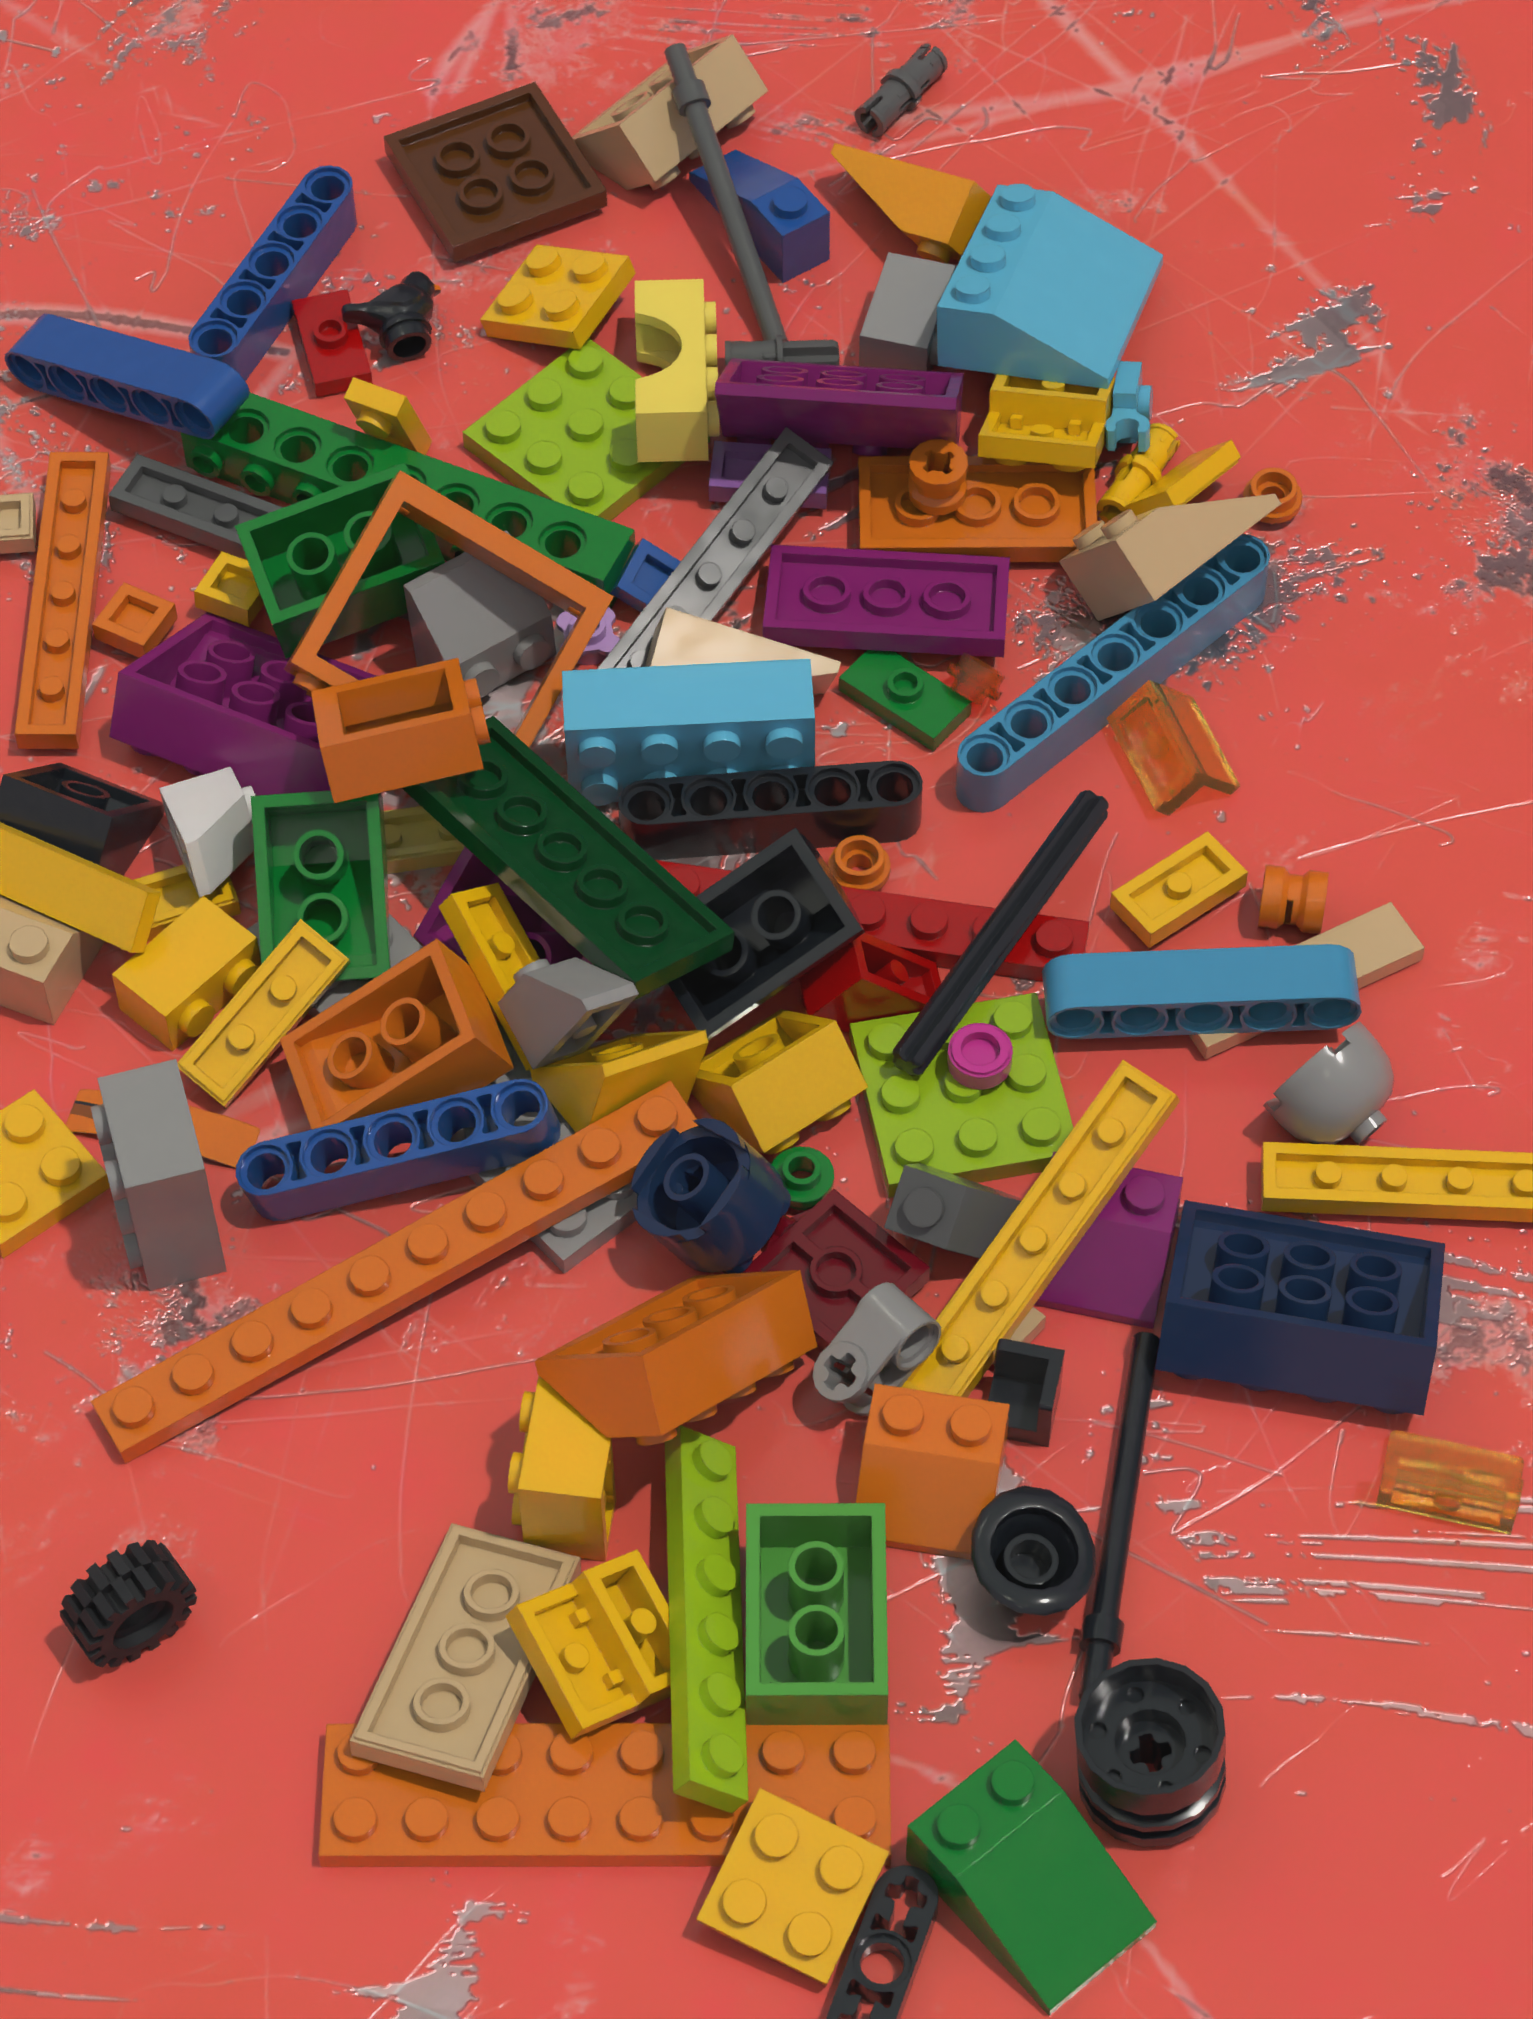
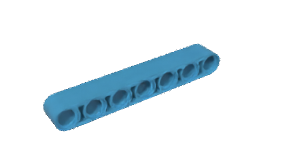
M1240 535L1156 601L1132 609L968 735L960 743L957 752L955 790L957 798L962 805L972 811L982 813L992 812L1003 807L1256 610L1264 600L1270 553L1264 542L1252 535Z

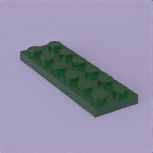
M494 716L486 719L491 743L479 745L484 769L402 788L594 966L633 982L639 993L634 1000L728 953L733 948L735 931Z

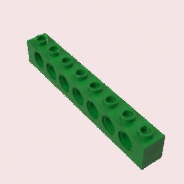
M253 393L249 394V398L213 438L202 439L181 433L187 467L194 469L205 477H217L244 487L255 495L269 496L291 505L406 462L410 475L414 479L502 531L507 530L512 537L609 594L636 545L635 530ZM434 534L444 560L449 561L465 552ZM615 596L613 597L610 605L608 606L610 609H612L613 605L618 599Z

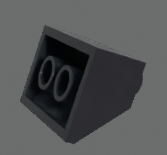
M795 827L696 896L735 931L733 948L728 953L668 984L697 1030H706L709 1041L864 934L865 930L846 893L815 846Z

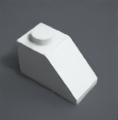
M231 767L159 788L173 842L199 897L211 894L254 851L251 796H255L251 785L243 788L240 787Z

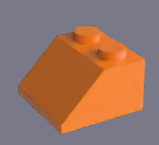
M875 1383L863 1443L856 1503H885L886 1547L971 1560V1538L974 1526L981 1510L998 1495L1007 1444L1010 1404Z

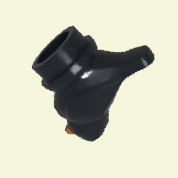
M420 271L411 272L402 279L400 284L392 286L370 302L343 305L341 308L342 319L344 322L367 326L378 333L379 342L387 350L388 356L396 361L413 360L425 354L431 347L432 340L430 335L432 327L429 321L433 314L434 305L432 298L441 292V288L433 284L424 273Z

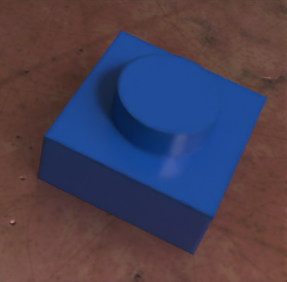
M642 538L635 545L610 594L642 612L681 561Z

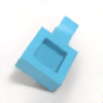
M1120 361L1113 389V410L1111 417L1107 419L1105 424V444L1108 451H1115L1116 443H1137L1138 441V452H1146L1150 447L1153 387L1152 385H1142V362Z

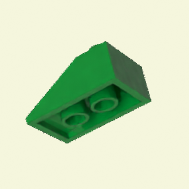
M331 791L251 796L261 964L296 923L302 919L350 959L351 963L334 982L374 979L390 969L387 852L383 797L381 793L334 803Z
M1016 1739L907 1826L906 1860L911 1866L924 1870L933 1878L942 1900L1049 2016L1156 1927V1919L1068 1795Z

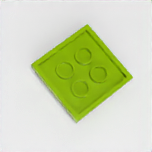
M588 338L580 350L568 349L462 432L464 448L519 489L612 521L685 462L637 461L635 379L642 378V376L590 338Z
M1037 992L973 1003L923 1074L918 1076H911L904 1070H899L893 1064V1049L920 1012L850 1023L849 1038L854 1058L868 1085V1088L863 1090V1095L888 1198L895 1196L904 1165L922 1163L976 1183L1042 1172L1052 1159L1053 1152L1058 1151L1073 1130L1072 1120ZM973 1023L991 1024L1004 1031L1009 1037L1013 1047L1012 1067L1008 1077L999 1085L989 1089H972L960 1084L951 1075L947 1064L949 1041L956 1031L966 1025Z

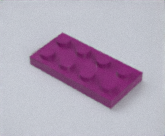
M772 545L763 618V637L790 646L1004 657L1010 557Z

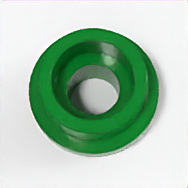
M802 1146L789 1148L781 1152L772 1162V1165L779 1172L783 1186L790 1193L791 1202L789 1208L795 1210L811 1209L833 1188L834 1169L832 1163L826 1155L814 1148ZM798 1171L812 1173L811 1176L804 1179L796 1178L791 1174Z

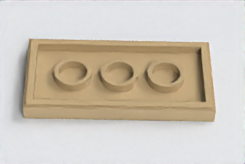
M451 1523L350 1739L351 1755L485 1792L536 1676L505 1616L517 1604L573 1582L581 1574V1558Z

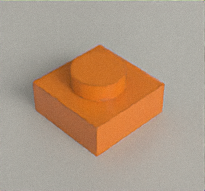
M124 582L92 623L95 639L140 658L158 646L178 619L175 603Z

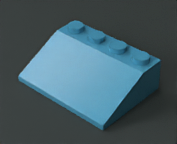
M998 184L937 305L938 366L1108 389L1163 266V254L1053 191L1033 189L1026 184H1011L1008 186Z

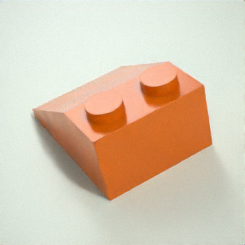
M438 939L427 944L280 1038L311 1129L482 1088L514 1069L487 997L468 963Z

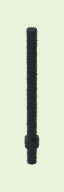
M1139 1332L1133 1336L1091 1614L1083 1618L1079 1643L1081 1650L1085 1652L1079 1689L1080 1699L1083 1692L1102 1672L1111 1668L1113 1657L1121 1652L1124 1623L1119 1619L1160 1341L1158 1336L1149 1332Z

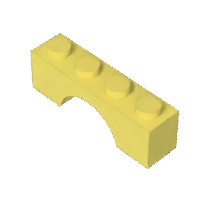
M704 279L636 280L635 331L637 361L663 368L662 371L635 379L637 461H709L708 437H720L719 414L715 398V383L718 379L716 301L704 302Z

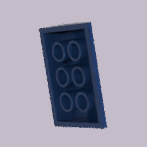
M1184 1200L1155 1370L1172 1372L1181 1378L1189 1380L1207 1378L1236 1383L1253 1391H1267L1271 1389L1306 1395L1312 1400L1323 1403L1341 1401L1374 1407L1378 1411L1387 1414H1401L1405 1412L1424 1416L1437 1349L1445 1243Z

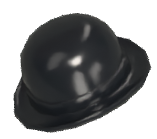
M1021 1486L999 1493L981 1510L972 1531L971 1561L979 1583L995 1601L1018 1613L1047 1616L1070 1609L1087 1594L1095 1575V1547L1087 1524L1071 1503L1051 1490Z

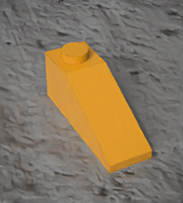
M834 143L831 150L832 156L893 223L918 245L916 251L918 255L927 260L948 264L950 259L960 261L991 199V196L973 180Z

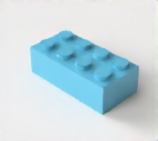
M811 659L562 671L568 783L593 805L602 806L612 802H619V796L626 786L643 779L815 766V710Z

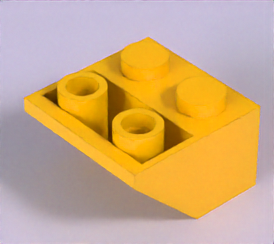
M538 1375L536 1391H524L521 1402L519 1431L525 1433L523 1453L513 1452L510 1461L508 1493L514 1494L512 1525L522 1526L525 1543L578 1556L582 1559L606 1561L616 1504L612 1439L606 1438Z

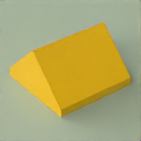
M706 1030L630 1034L588 1048L584 1053L534 1070L532 1067L529 1069L532 1081L544 1089L552 1105L572 1129L577 1132L670 1080L687 1104L708 1045Z

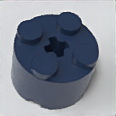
M712 1118L692 1120L698 1126L682 1133L673 1128L662 1134L644 1153L632 1179L631 1190L637 1194V1210L632 1208L637 1222L649 1234L690 1268L709 1273L721 1271L724 1274L742 1273L750 1266L754 1255L766 1244L775 1231L780 1218L788 1211L791 1196L789 1191L783 1186L782 1179L776 1168L729 1125Z

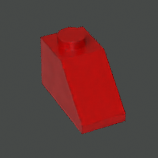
M867 933L862 934L799 978L802 989V1003L807 1011V1015L836 1020L840 1030L848 1034L850 1023L920 1012L941 984L936 962Z

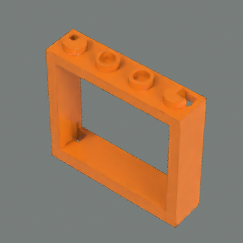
M400 470L389 483L284 670L295 676L292 683L307 691L306 695L312 697L311 691L358 681V679L316 655L396 514L399 512L577 617L576 622L513 733L530 748L563 689L562 671L574 669L614 596Z

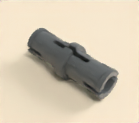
M928 43L922 44L899 69H891L881 79V84L883 85L855 111V120L865 133L868 134L878 125L872 131V136L880 137L905 110L912 111L922 101V96L920 95L941 76L948 67L947 59L939 48L934 46L925 56L931 47Z

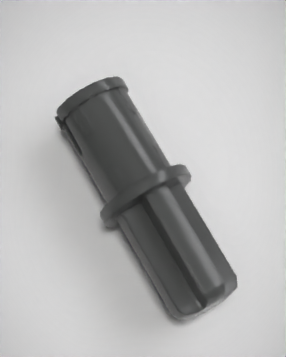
M777 335V340L725 341V367L731 358L839 365V345L835 340L783 341L782 335Z

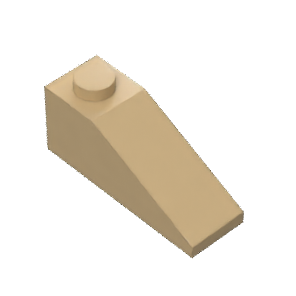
M666 607L655 628L645 667L811 659L813 695L826 693L839 672L841 661Z

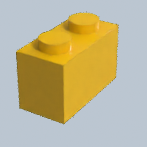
M203 895L147 943L144 953H136L112 974L119 1008L173 1052L189 1037L200 1035L210 1025L214 1015L230 1002L260 967L261 957L258 940L254 934Z

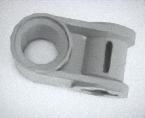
M885 1282L879 1284L860 1300L851 1318L828 1347L819 1354L813 1369L814 1385L823 1397L835 1403H843L848 1410L859 1416H869L872 1396L864 1393L867 1388L874 1390L875 1383L902 1387L917 1366L924 1362L937 1346L941 1336V1326L893 1283ZM839 1362L846 1367L841 1371L833 1366L834 1363Z

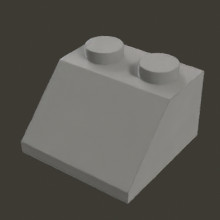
M467 552L403 585L417 667L458 658L463 680L476 678L480 698L488 695L496 687L528 670L539 667L546 660L557 655L552 615L543 597Z

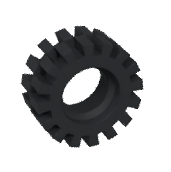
M146 1540L142 1547L138 1542L128 1544L125 1553L120 1555L118 1550L106 1555L107 1563L101 1567L94 1563L86 1570L89 1577L86 1580L77 1579L70 1587L74 1594L64 1596L61 1603L64 1609L60 1610V1617L91 1663L94 1662L96 1666L104 1667L107 1663L110 1667L120 1666L125 1656L129 1662L140 1658L142 1649L148 1647L152 1651L161 1644L158 1639L164 1634L171 1637L179 1629L176 1622L187 1620L192 1613L189 1606L196 1604L197 1596L195 1592L197 1590L170 1551L161 1542L157 1544L155 1540Z

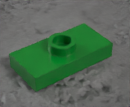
M867 650L839 677V691L931 751H934L971 715V700L894 651Z

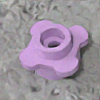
M609 607L577 663L594 665L603 662L620 640L618 636L613 634L612 625L615 623L616 618L614 611ZM566 611L562 612L556 620L557 628L563 632L564 640H566L577 620V617Z

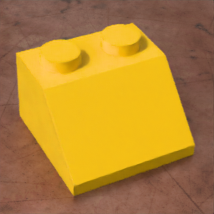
M781 1009L703 1057L691 1093L713 1119L729 1125L756 1151L774 1154L796 1143L800 1138L798 1132L814 1121L830 1120L844 1113L852 1104L850 1099L868 1088V1085L836 1020Z

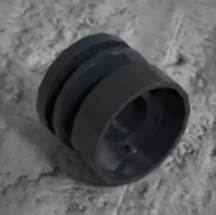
M1160 1658L1127 1660L1102 1672L1083 1692L1074 1717L1080 1798L1092 1820L1115 1839L1142 1847L1174 1845L1199 1833L1218 1812L1226 1788V1733L1223 1707L1211 1686L1187 1666ZM1153 1763L1157 1772H1149L1146 1764Z

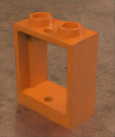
M458 658L311 691L320 751L334 803L484 769L479 745L491 743L476 678L463 680Z

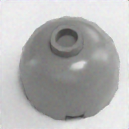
M1360 1021L1341 1033L1346 1040L1335 1050L1327 1045L1322 1048L1273 1093L1276 1098L1267 1101L1263 1105L1273 1118L1296 1139L1310 1144L1335 1145L1351 1137L1357 1145H1360L1388 1120L1380 1110L1393 1093L1394 1073L1390 1058L1378 1040Z

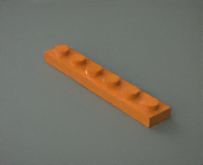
M50 452L15 726V738L18 749H79L93 632L92 623L94 622L111 476L109 452Z

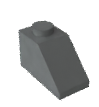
M922 1163L904 1165L884 1228L949 1251L981 1258L1022 1201V1198Z

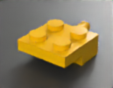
M997 374L990 388L989 413L978 435V457L994 458L997 463L1007 466H1018L1027 462L1052 464L1054 468L1066 472H1077L1085 468L1095 469L1105 444V424L1107 419L1111 417L1113 410V389L1116 378L1112 379L1108 389Z
M638 1549L583 1571L569 1584L517 1604L505 1616L571 1740L671 1696L669 1604L666 1602Z

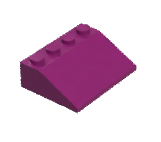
M731 358L715 383V398L722 436L737 437L736 442L771 445V440H776L787 427L814 448L829 449L830 443L853 445L852 452L854 454L884 456L887 455L888 447L911 449L912 453V450L919 444L928 440L943 439L959 445L964 373Z
M207 612L118 672L110 738L131 745L134 751L142 755L159 756L182 765L189 773L196 776L231 767L240 787L243 788L251 785L255 796L331 791L320 751L312 697L306 695L307 691L293 684L295 676L284 670L290 657L285 658L276 637ZM317 653L316 655L358 680L376 676Z

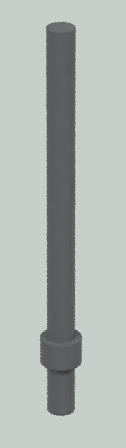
M673 44L664 51L676 86L672 94L679 114L687 117L763 340H777V335H782L783 341H788L708 112L711 100L703 80L697 79L685 44Z

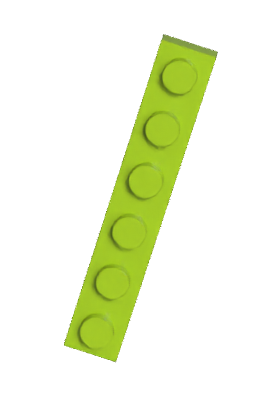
M680 1425L676 1428L677 1436L665 1442L673 1793L733 1813L749 1801L736 1447Z

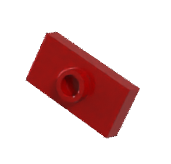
M345 289L291 300L293 315L316 397L347 391L353 377L373 384L371 369L358 324L344 322L342 319V306L351 304L348 290Z

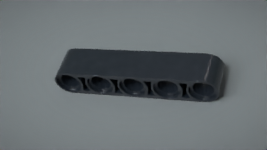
M880 761L643 779L626 786L620 794L618 803L620 829L654 860L759 853L795 827L815 848L837 847L841 841L854 835L869 836L879 843L899 842L907 840L916 834L921 825L923 780L920 773L912 765L903 761Z

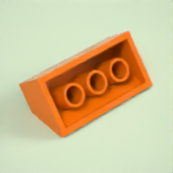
M800 1270L696 1275L534 1361L537 1374L606 1438L635 1437L638 1445L647 1446L663 1443L677 1436L676 1427L685 1422L699 1421L717 1413L716 1404L723 1400L735 1399L753 1393L756 1390L755 1382L791 1371L794 1369L793 1360L816 1348L817 1342Z

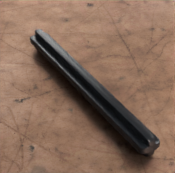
M1085 790L1080 792L894 1047L893 1064L899 1070H904L911 1076L923 1074L1108 817L1107 809L1109 803L1103 796H1097L1091 790Z

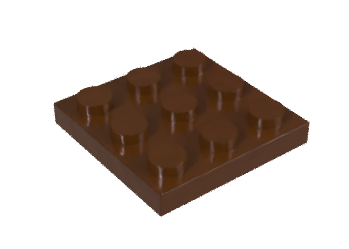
M536 82L384 136L385 153L454 263L607 206V191Z

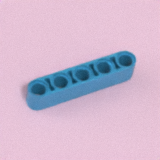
M1319 944L1068 954L1051 959L1044 965L1042 970L1048 1031L1064 1039L1330 1030L1352 1024L1362 1013L1354 953L1349 948L1341 945Z

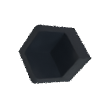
M1009 1339L998 1340L995 1352L994 1376L988 1401L1010 1404L1008 1440L1049 1447L1061 1391L1065 1350Z

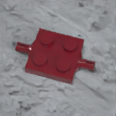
M835 1189L830 1191L813 1208L796 1214L791 1218L786 1215L782 1216L771 1235L765 1251L742 1272L800 1270L817 1347L822 1351L828 1347L853 1315L860 1300L871 1289L879 1284L889 1282L893 1283L911 1298L930 1278V1267Z

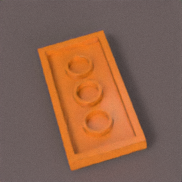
M859 456L860 549L1010 557V562H1059L1077 548L1072 539L1084 529L1097 522L1095 469L1085 468L1077 472H1066L1054 468L1052 464L1027 462L1023 465L1007 466L997 463L994 458L967 456V496L963 505L956 511L946 515H931L915 508L909 500L910 456Z

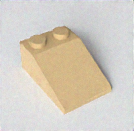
M1276 494L1158 507L1135 516L1131 509H1128L1106 524L1103 520H1100L1076 535L1072 540L1077 548L1059 562L1096 619L1100 621L1156 601L1281 505V502Z

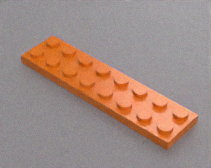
M514 1723L485 1792L351 1755L350 1739L357 1724H326L318 1855L321 1867L722 1866L759 1788L890 1851L884 1866H891L889 1723L887 1725H746L749 1801L733 1813L673 1793L671 1723H608L572 1740L563 1723Z

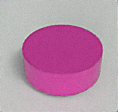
M986 1023L966 1025L956 1031L949 1041L948 1069L957 1082L968 1088L989 1089L1002 1083L1011 1071L1012 1043L1007 1034L994 1025Z

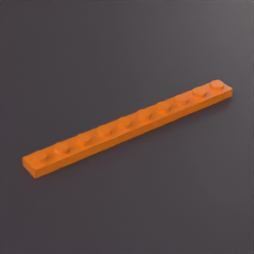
M670 1080L91 1400L92 1406L126 1464L631 1183L636 1167L644 1153L662 1134L673 1128L682 1133L698 1125L692 1120H697V1118Z

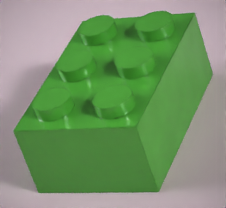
M885 1503L746 1504V1725H887L888 1642Z

